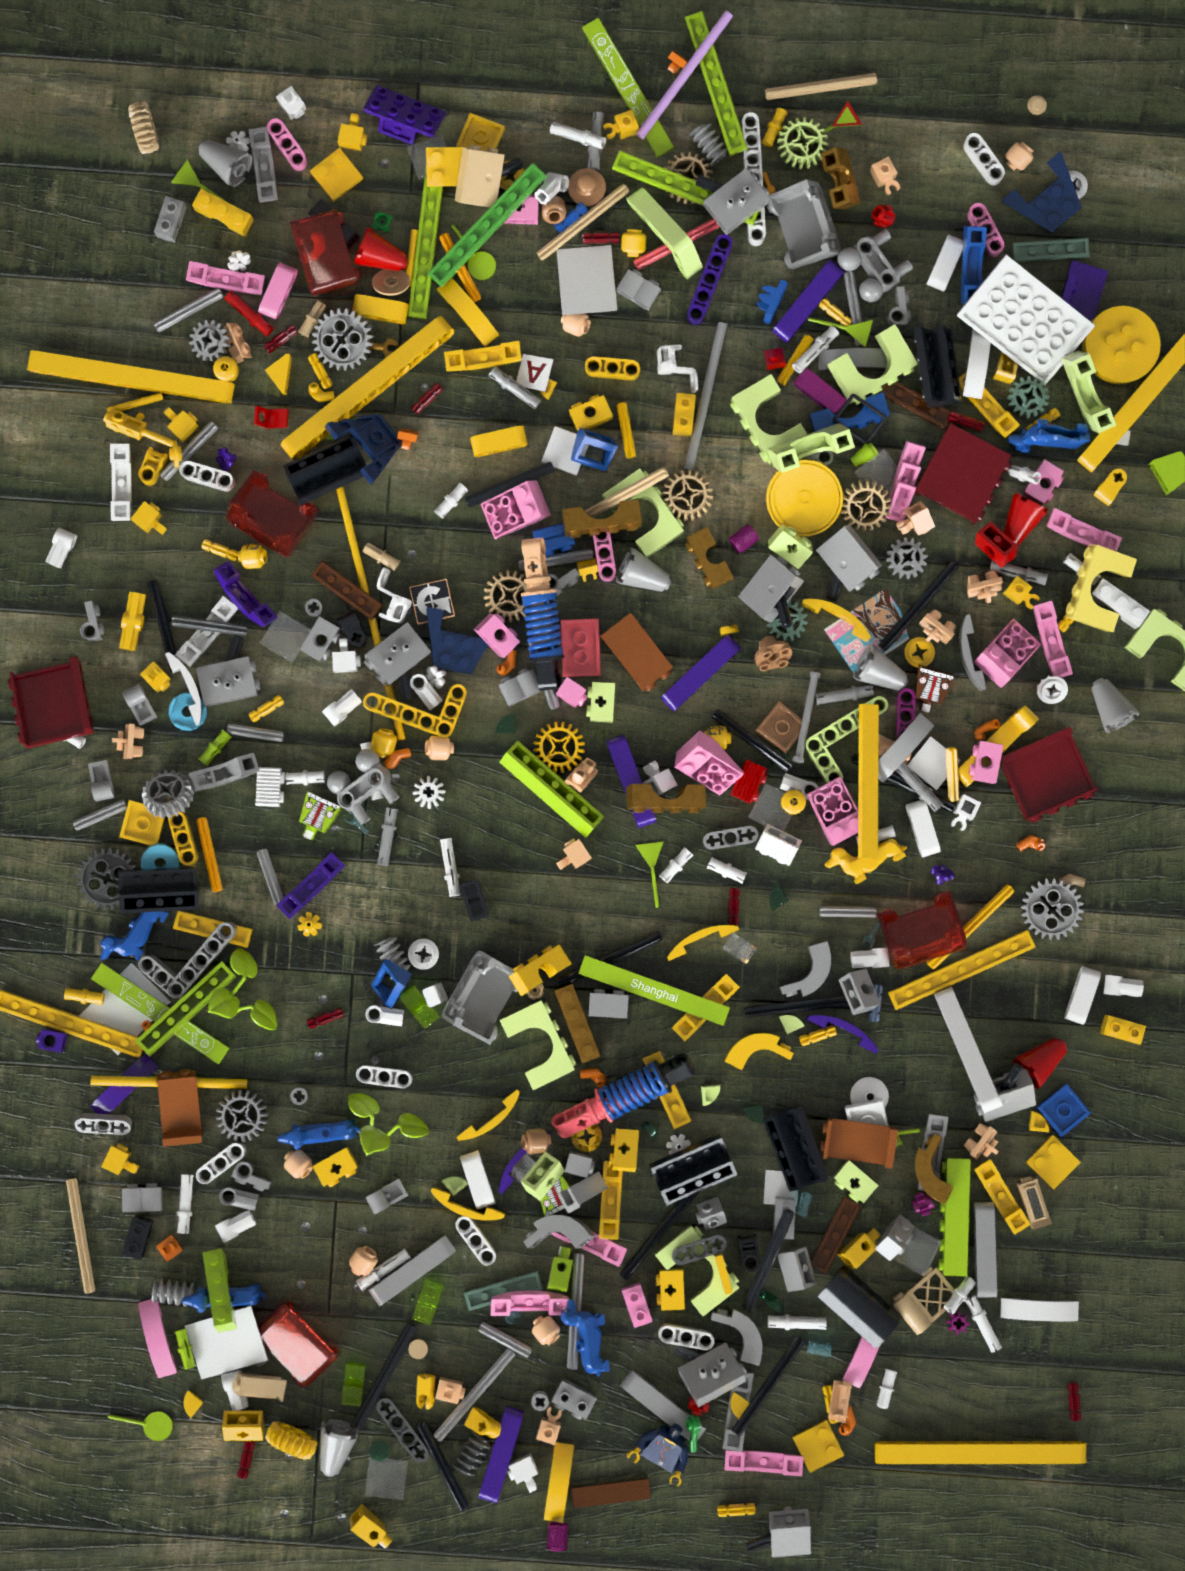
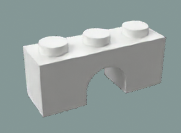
M1104 578L1097 583L1091 592L1092 599L1095 602L1118 613L1119 619L1134 629L1139 628L1150 613L1148 609Z

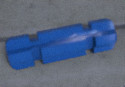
M582 202L575 206V210L569 211L562 222L554 224L555 229L559 233L580 218L579 215L587 212L588 209Z

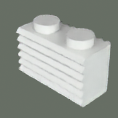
M259 767L255 805L280 807V803H284V791H281V784H285V772H282V768Z
M767 824L755 849L759 850L761 854L769 855L779 863L789 866L802 840Z

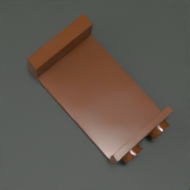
M631 613L600 636L601 640L611 649L642 692L644 690L649 692L657 686L655 683L660 678L665 680L672 674L670 671L673 669L672 665Z
M183 1069L175 1073L163 1071L157 1074L156 1084L158 1085L163 1147L202 1143L196 1070Z
M828 1117V1122H824L822 1134H826L825 1141H821L820 1153H823V1159L833 1157L885 1165V1168L893 1169L898 1136L897 1127Z

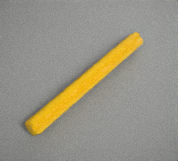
M1009 884L1002 888L927 961L928 966L935 969L1014 893V889Z

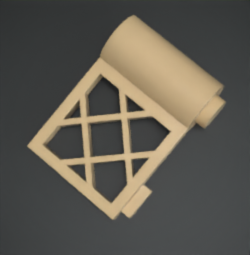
M929 1267L922 1273L923 1278L906 1293L900 1292L893 1298L894 1302L892 1305L916 1335L924 1332L933 1321L946 1311L944 1306L941 1308V1304L947 1303L942 1302V1290H948L953 1295L954 1288L937 1267L934 1269ZM934 1274L940 1279L939 1287L929 1286L930 1278ZM918 1288H926L925 1300L917 1299L913 1292ZM929 1289L939 1290L938 1301L928 1300ZM928 1302L938 1303V1310L933 1316L927 1311Z

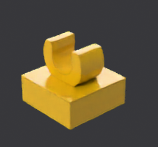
M595 558L576 562L579 574L584 582L587 581L586 575L592 574L594 580L597 579L596 572H598Z

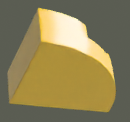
M548 379L546 390L540 391L544 398L550 399L557 382Z
M738 625L720 627V636L739 632Z
M1031 1111L1029 1130L1049 1132V1126L1045 1118L1041 1114Z
M190 1390L187 1391L184 1397V1409L187 1415L192 1418L204 1401Z
M733 1392L731 1396V1409L739 1419L750 1403Z

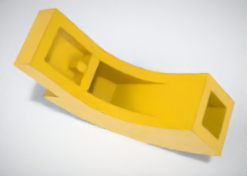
M754 1033L738 1040L731 1047L724 1061L742 1070L749 1056L758 1050H771L791 1060L794 1053L790 1052L791 1047L783 1043L780 1046L777 1045L780 1037L769 1033Z

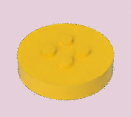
M1116 306L1101 312L1091 320L1095 327L1082 341V352L1090 354L1096 369L1094 374L1097 377L1113 384H1126L1143 377L1154 367L1160 353V336L1156 325L1144 312L1130 306Z
M802 458L798 460L800 464L798 468L783 473L779 470L775 471L766 489V505L772 520L778 527L782 524L786 527L791 526L796 530L797 535L806 537L825 531L836 521L843 504V491L837 476L828 466L817 460Z

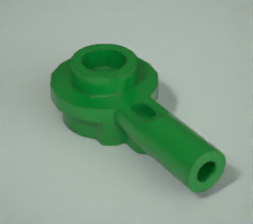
M690 1414L688 1419H686V1428L690 1431V1452H697V1437H699L701 1422L698 1415Z

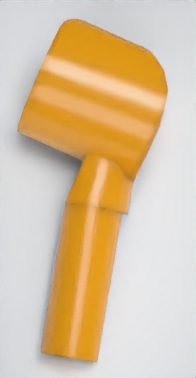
M763 172L762 175L767 186L766 189L770 195L774 194L775 188L771 185L767 172Z

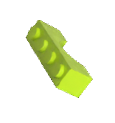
M222 1248L202 1252L214 1328L218 1333L237 1329L235 1310L228 1286L229 1272L226 1255Z

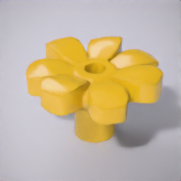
M311 912L306 913V918L300 916L299 922L302 924L298 925V930H304L303 935L306 937L310 933L316 936L318 934L316 929H322V924L318 923L320 917L318 915L312 917Z

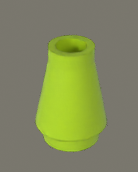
M872 442L864 444L850 457V460L855 467H858L876 459L879 453Z

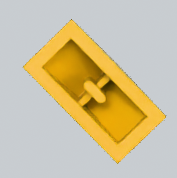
M1001 351L992 379L1011 385L1016 377L1018 364Z
M285 354L265 369L268 376L283 395H287L292 362L290 354Z

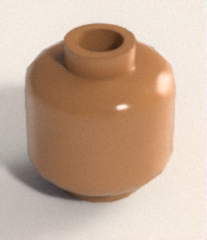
M555 195L547 204H541L543 219L550 224H557L564 220L566 217V205L561 197Z
M543 1128L528 1129L521 1138L522 1148L529 1154L544 1153L547 1151L548 1146H551V1136Z

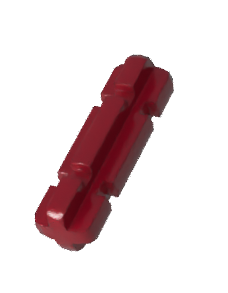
M609 232L583 233L584 244H591V242H594V244L619 243L620 241L619 232H611V234Z
M293 324L287 327L286 331L283 330L273 337L271 342L268 341L264 344V348L269 354L275 351L276 347L279 348L290 340L291 336L294 337L298 334V330Z
M435 383L431 390H428L419 399L418 403L415 402L412 405L411 409L414 413L419 415L423 408H426L436 398V395L439 396L443 392L440 384Z
M950 411L948 416L949 421L957 422L959 425L973 428L976 431H982L985 425L984 421L976 420L964 414L959 415V412Z
M730 888L728 907L730 917H728V925L736 926L739 921L737 915H739L738 896H740V890L738 888Z
M342 1008L334 1009L333 1012L329 1011L316 1016V1018L307 1019V1025L309 1029L315 1028L317 1025L321 1026L334 1021V1019L343 1018L344 1012Z
M1077 1382L1068 1383L1070 1419L1072 1421H1080L1079 1384Z
M254 1441L244 1442V1450L242 1451L240 1468L237 1474L238 1478L247 1479L248 1469L250 1468L253 1456L252 1450L255 1447Z

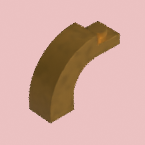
M934 1134L933 1137L930 1136L925 1144V1147H927L926 1151L921 1148L918 1149L915 1159V1171L924 1191L933 1199L945 1205L954 1187L938 1179L933 1171V1158L943 1139Z

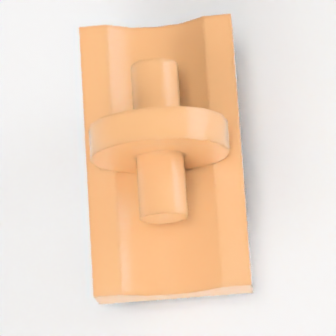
M994 570L985 573V581H979L978 575L968 576V598L977 596L978 600L985 598L986 603H991V597L997 596V591L1002 590V577H998Z
M936 609L931 613H927L919 625L924 628L923 632L928 635L926 639L928 643L933 639L937 643L941 641L946 645L955 635L953 632L956 625L951 621H947L945 625L940 623L938 620L942 615Z
M126 724L125 738L123 739L124 732L118 731V738H112V742L117 743V750L123 751L124 743L123 759L141 757L143 746H133L134 738L143 739L144 729L135 727V724Z
M586 758L584 761L582 760L566 778L564 783L572 785L573 789H577L581 793L599 771L595 768L596 762L589 758Z
M980 1123L975 1129V1132L982 1137L979 1142L976 1143L969 1138L964 1144V1147L976 1160L982 1153L986 1157L991 1152L997 1154L998 1151L995 1149V1146L998 1144V1141L993 1139L997 1131L991 1126L987 1127Z

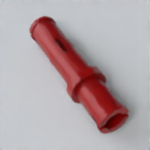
M232 290L226 294L224 300L242 314L252 327L255 326L266 337L273 332L274 327Z

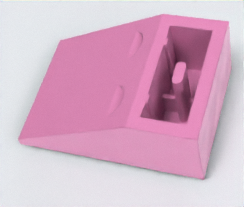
M537 480L526 481L481 503L494 539L551 516Z
M1013 618L973 663L1002 688L1040 647L1041 643Z
M700 730L676 752L675 768L700 784L705 785V787L718 795L725 792L744 774L713 738Z
M841 776L806 794L830 845L834 846L858 833V809Z

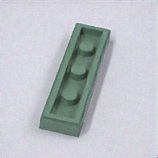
M1088 238L1012 243L1013 260L1020 263L1089 258Z
M537 1270L464 1291L463 1293L468 1310L471 1311L491 1305V1297L513 1291L543 1290V1286Z

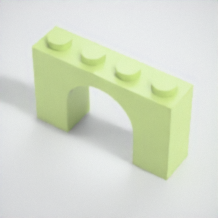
M895 324L875 336L887 360L885 372L880 378L869 379L862 376L857 371L848 353L827 364L846 399L851 394H856L863 400H866L865 395L870 392L874 395L883 390L881 386L885 383L891 385L898 381L897 376L902 373L906 376L914 371L913 367L918 363ZM853 398L849 404H852L854 402L856 404H859L861 402Z
M1078 350L1062 357L1061 360L1084 421L1088 424V429L1100 433L1116 426L1111 409L1102 404L1094 389L1090 375L1095 373L1096 369L1090 354Z
M772 374L731 398L732 403L730 404L734 413H739L742 418L740 423L745 430L748 429L751 433L750 439L753 445H758L761 452L759 454L762 460L768 462L769 465L772 462L767 448L807 434L801 423L779 435H769L758 427L755 419L757 409L781 392Z
M838 423L767 449L773 467L783 473L800 467L798 460L808 455L822 451H833L838 454L855 448L850 429Z
M638 469L603 493L602 498L605 500L649 474ZM650 486L625 500L646 499L658 511L659 519L656 526L635 541V545L647 558L684 532L682 529L684 524L679 518L675 519L671 513L672 507L668 508L667 505L669 503L663 502L661 499L663 495L657 486ZM619 504L610 508L612 512L617 510Z
M1153 609L1124 648L1140 659L1158 637L1171 636L1179 640L1185 650V630L1182 629L1183 626L1179 622L1169 620L1166 617L1167 614L1162 610ZM1185 659L1171 680L1172 683L1184 691Z
M542 1000L500 1020L508 1038L528 1028H540L547 1032L552 1039L553 1052L550 1058L543 1064L525 1072L533 1090L574 1071V1066L577 1065L572 1054L568 1056L565 1050L568 1048L564 1037L560 1038L557 1033L560 1028L556 1020L552 1021L549 1016L551 1010L548 1003H543Z
M689 1225L656 1251L655 1256L665 1269L668 1270L676 1264L672 1259L673 1250L676 1247L702 1239L703 1233L697 1226L693 1228L692 1225ZM708 1241L706 1245L708 1247V1252H711L712 1250L710 1247L713 1246L711 1244L709 1245ZM697 1244L694 1246L693 1251L697 1255H702L705 1247L702 1244ZM690 1247L686 1248L688 1250L686 1253H682L681 1250L677 1251L678 1255L675 1258L681 1260L684 1256L691 1255ZM714 1255L705 1257L712 1265L713 1275L711 1281L690 1299L702 1316L706 1315L731 1295H725ZM732 1272L731 1274L728 1273L734 1293L739 1289L737 1284L739 1280Z

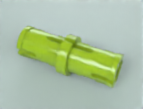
M222 729L220 734L213 742L208 744L209 747L198 759L208 767L209 763L218 753L222 752L221 749L232 737Z
M187 1328L174 1331L179 1347L177 1351L181 1354L183 1368L190 1369L195 1367L196 1364L191 1350L193 1346L190 1345Z

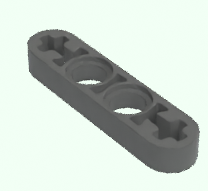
M380 1398L377 1403L378 1413L413 1460L418 1463L426 1461L429 1451L424 1441L391 1398ZM383 1401L384 1403H390L389 1409L391 1412L394 1409L396 1410L389 1418L386 1417L389 1415V1412L386 1409H381V1402ZM396 1416L400 1417L403 1421L400 1427L392 1425V1419ZM407 1432H411L414 1435V1440L411 1443H407L403 1439V1435ZM417 1441H419V1444H417L418 1449L425 1450L423 1458L416 1456L417 1450L415 1447L412 1450L409 1448Z

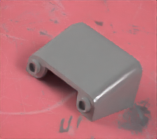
M806 179L769 195L770 199L767 208L770 213L779 218L789 250L786 251L784 261L790 269L839 254L841 246L819 183Z
M477 951L445 1005L442 1017L452 1025L490 1045L498 1035L497 1026L494 1023L513 991L518 992L509 978L510 975L515 973L513 968L483 951Z

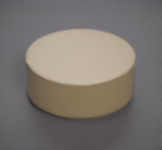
M423 1339L413 1340L409 1345V1354L415 1359L425 1357L428 1352L427 1343Z

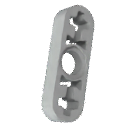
M745 826L710 832L704 836L703 845L709 850L750 844L757 840L758 831L753 826ZM747 829H750L751 832L755 833V836H752V840L744 837L741 838L743 842H739L737 831L741 830V834H745ZM729 832L736 835V841L731 844L725 840V835ZM722 833L724 845L720 846V842H715L714 846L711 847L709 843H706L709 836H713V839L720 838L718 834Z
M81 1113L75 1121V1128L82 1133L126 1135L130 1132L132 1126L131 1118L126 1115ZM105 1121L109 1126L102 1127L98 1122Z

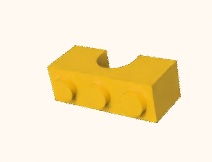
M200 189L192 204L196 212L210 219L215 218L221 221L229 229L244 237L254 221L251 214L203 189Z
M550 945L541 951L543 953L542 956L538 957L536 954L527 960L529 964L526 966L522 963L513 969L515 973L510 975L509 978L521 996L543 983L539 976V968L543 969L550 978L572 964L560 945L554 948Z

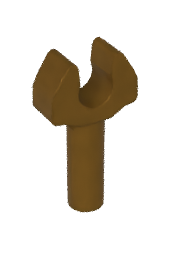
M388 338L385 343H374V345L368 346L370 350L382 351L386 358L393 353L388 351V347H398L399 345L395 340Z

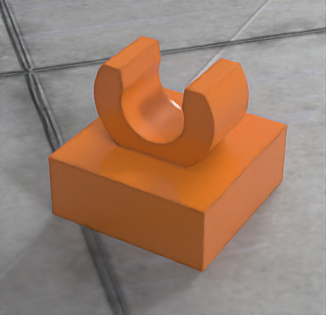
M672 51L668 56L673 61L668 67V70L676 74L680 67L684 68L688 63V60L675 51Z
M400 428L397 439L403 440L402 449L409 450L411 443L418 440L419 432Z
M173 1234L156 1246L167 1262L184 1250Z

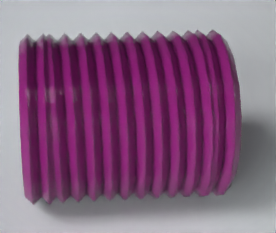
M748 523L728 538L739 554L743 553L760 539Z
M564 1522L548 1523L547 1549L550 1551H566L568 1549V1524Z

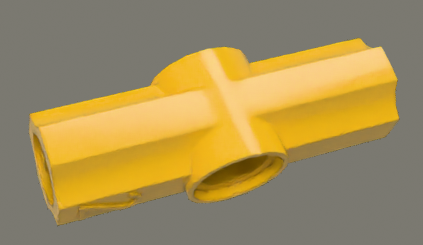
M129 592L126 612L123 613L121 622L120 649L136 651L139 633L142 631L144 624L145 594Z

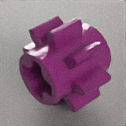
M923 1192L915 1194V1199L911 1200L915 1214L921 1213L922 1217L931 1214L930 1209L934 1208L930 1195L924 1196Z
M959 1310L954 1315L949 1313L950 1319L945 1320L946 1323L951 1325L948 1327V1330L952 1331L954 1329L956 1335L959 1334V1331L966 1333L965 1327L970 1325L969 1322L965 1321L968 1315L964 1314L961 1316ZM959 1318L962 1324H958V1327H956L953 1322Z

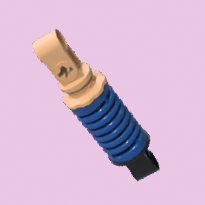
M542 537L522 540L526 573L524 583H526L527 591L521 593L523 606L525 607L524 614H530L524 618L525 621L529 622L526 623L525 627L531 629L526 632V635L532 636L527 639V642L533 644L528 647L530 651L528 661L536 662L538 688L540 691L559 689L561 686L558 660L565 658V654H563V647L558 645L562 643V639L558 638L561 636V632L558 630L560 624L556 623L560 619L558 616H555L559 613L558 609L555 608L558 603L554 601L557 597V589L550 588L549 581L551 576H548L546 547ZM538 564V568L534 569L533 566Z

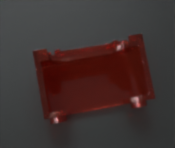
M337 209L290 221L312 296L359 284L358 279H361L358 268H354L342 232L344 218L342 212H338Z
M253 470L230 500L226 519L237 529L281 556L289 558L316 518L319 509L312 503H305L300 507L268 488L269 482L266 475Z
M951 891L939 893L934 898V905L897 916V913L893 910H884L877 914L893 966L897 969L910 967L958 952L967 946L964 927Z
M286 1298L258 1326L263 1346L295 1377L294 1381L300 1387H308L339 1357L341 1352L335 1346L328 1347L329 1342L325 1341L299 1315L297 1310L293 1312V1304Z

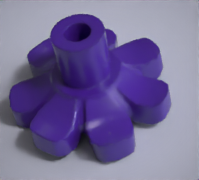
M227 447L218 449L217 453L219 456L216 457V462L220 463L219 467L221 470L228 472L230 467L233 466V462L237 460L235 454L228 452Z
M935 865L930 871L932 874H935V883L938 885H942L944 880L949 881L955 877L953 871L946 869L945 865H940V867Z

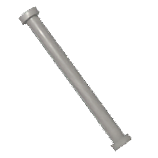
M818 672L809 673L811 678L796 754L792 760L797 763H804L803 754L818 679L821 677V674Z

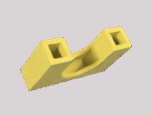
M1089 544L1084 552L1083 564L1078 570L1079 577L1077 583L1072 589L1071 602L1066 607V618L1106 632H1114L1119 614L1101 608L1093 601L1091 584L1094 578L1103 571H1108L1122 577H1132L1137 559L1099 545Z

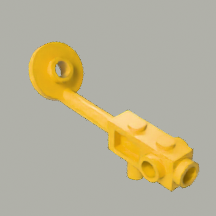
M114 409L112 412H106L104 416L106 427L139 441L142 436H145L171 447L169 449V458L173 460L174 468L179 467V461H182L181 446L177 445L176 440L174 441L148 430L147 423L142 421L145 418L144 414L138 413L134 418Z

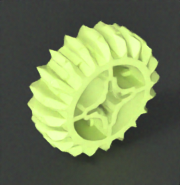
M803 117L802 122H800L799 118H795V124L790 120L788 121V126L784 125L782 127L784 132H779L778 136L780 139H777V144L780 146L777 150L782 152L781 158L787 157L785 160L786 164L792 161L793 168L796 164H799V169H802L803 164H805L806 168L809 169L810 162L816 166L817 160L822 161L820 153L827 151L824 148L828 147V143L825 142L828 136L822 135L825 129L821 128L818 130L820 123H816L814 126L813 119H810L808 123L806 122V117ZM804 130L809 131V132L812 133L813 135H812V136L806 135V134L804 133ZM797 131V138L792 140L791 143H787L788 137ZM800 138L803 142H806L805 149L802 143H799ZM818 143L817 150L813 154L808 155V148ZM792 151H799L801 156L794 154Z

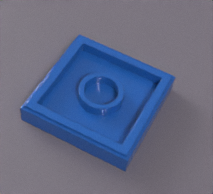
M1067 1083L1063 1084L1036 1107L1060 1137H1063L1091 1114Z

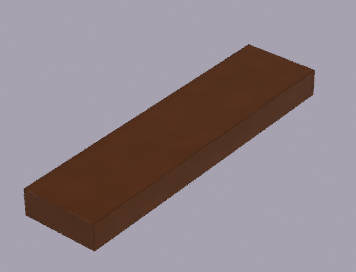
M897 381L891 385L885 383L881 386L883 390L879 391L878 394L884 393L886 399L945 430L949 422L948 416L951 410L945 407H927L926 401L921 394Z
M323 560L311 575L371 620L375 618L383 607L382 603Z
M845 1196L842 1198L810 1261L813 1268L827 1274L862 1206L861 1204Z
M648 1478L571 1487L574 1508L651 1499Z

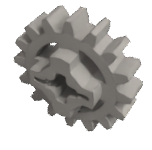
M205 320L204 324L202 322L198 323L199 328L193 327L195 334H190L193 341L189 342V344L194 345L191 351L198 352L197 358L203 357V361L210 359V361L215 362L216 358L222 357V353H228L225 348L231 346L227 343V340H230L231 337L226 336L229 330L223 329L224 324H218L215 320H212V322Z
M904 537L902 543L899 539L896 540L897 546L890 545L892 551H887L886 554L890 558H887L886 562L891 563L888 569H894L893 575L899 573V579L906 575V579L909 580L911 574L913 577H917V571L920 573L924 571L921 566L927 565L923 559H926L928 555H923V552L926 550L925 548H919L921 542L914 544V538L908 542L907 538ZM909 546L911 549L904 550L900 547ZM910 552H912L909 558L910 561L904 562V564L902 565L901 563L903 562L904 556H907L910 554ZM916 552H917L918 555H919V563H918V561L915 559V553H916ZM894 555H895L896 557H898V564H897V565L895 564V561H894ZM904 567H910L913 570L904 571L902 569Z

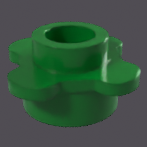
M379 211L376 212L372 228L374 230H383L384 233L389 232V225L393 220L392 216Z

